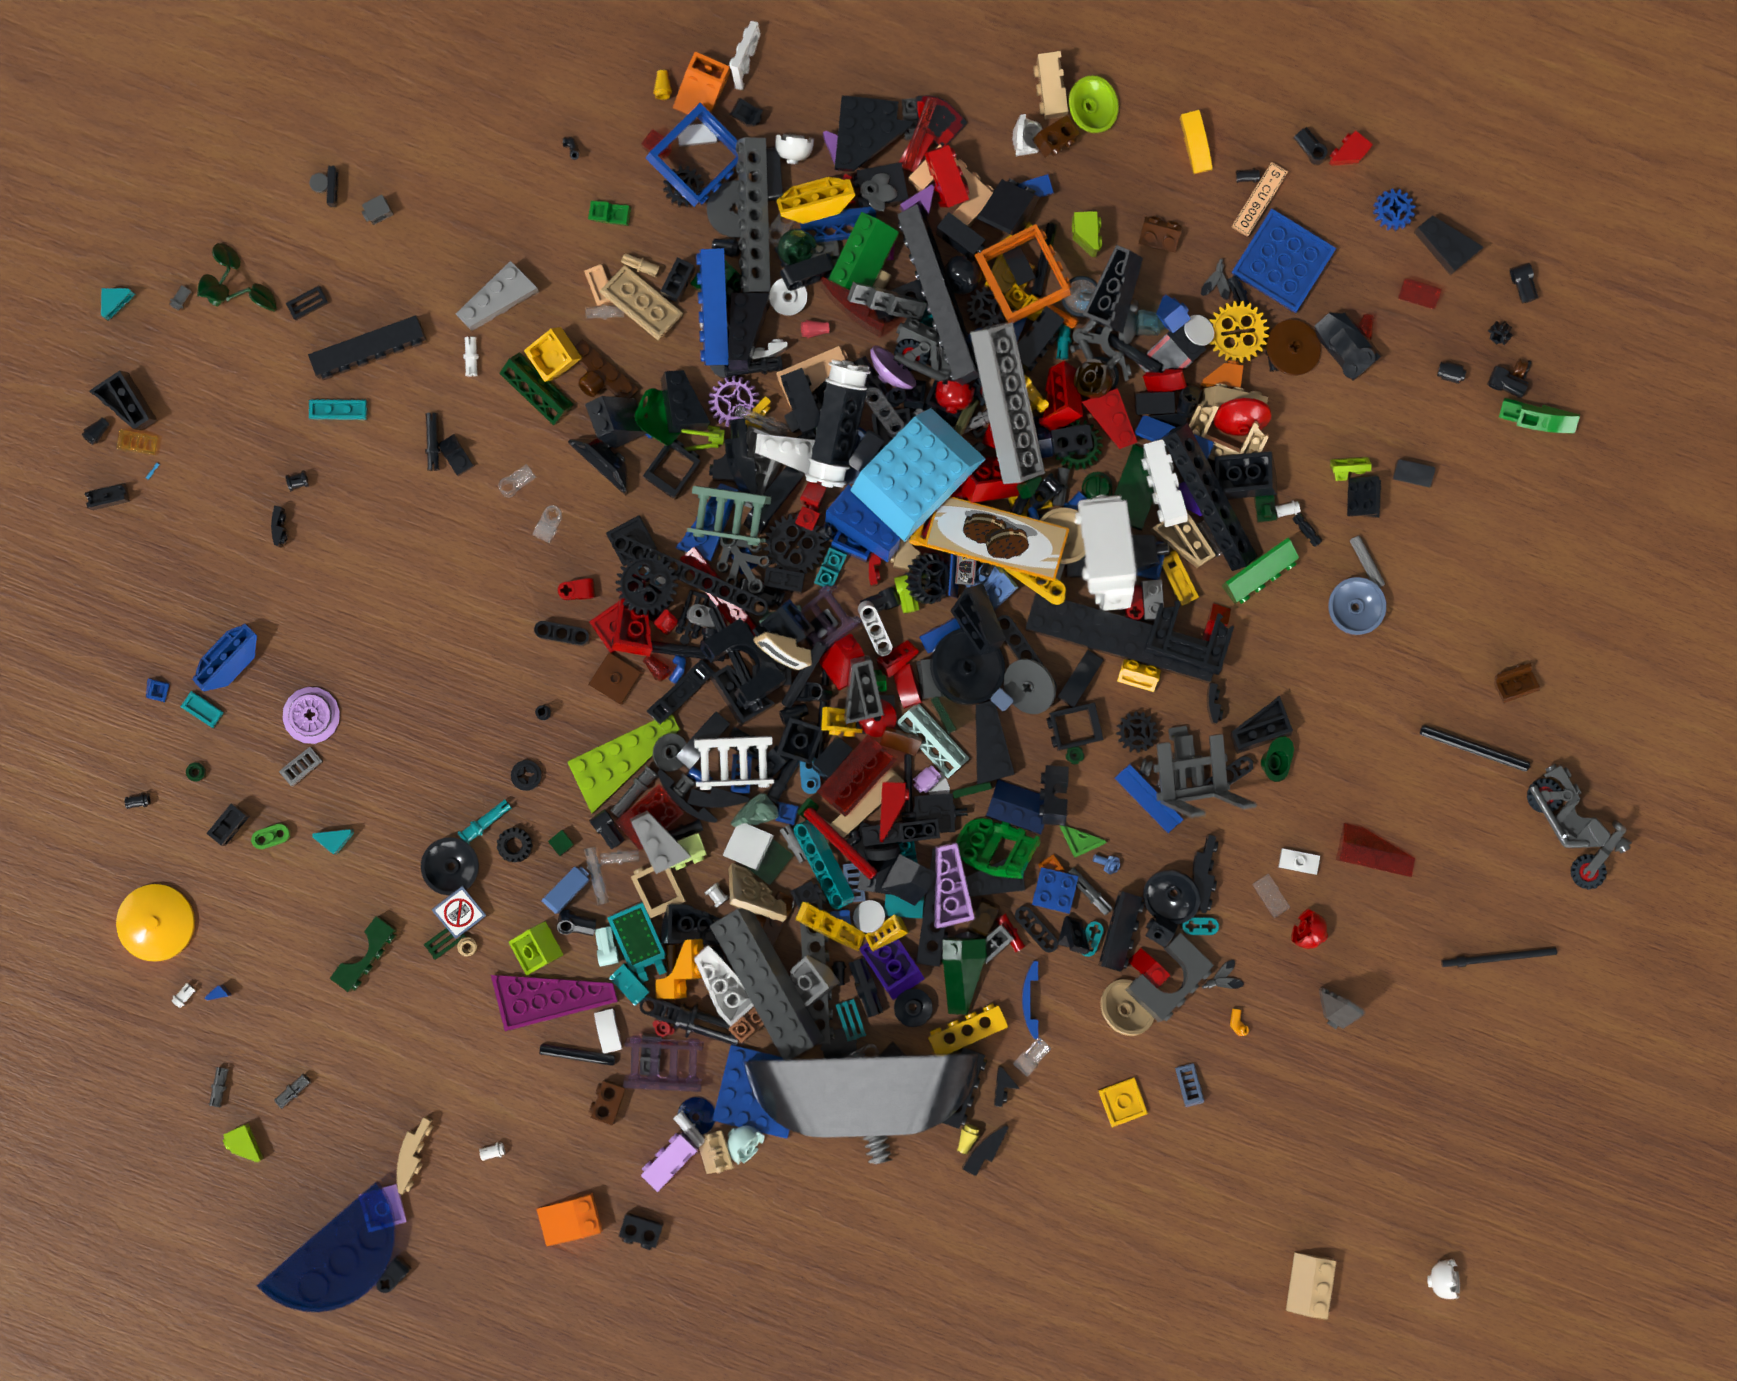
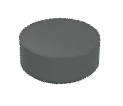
M322 173L314 174L309 181L310 187L316 193L326 192L327 177Z

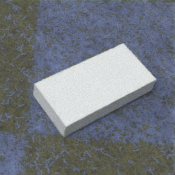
M704 124L689 125L678 136L679 147L717 143V137Z

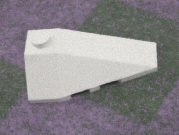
M708 945L694 960L718 1014L732 1026L753 1007V1004L737 975Z

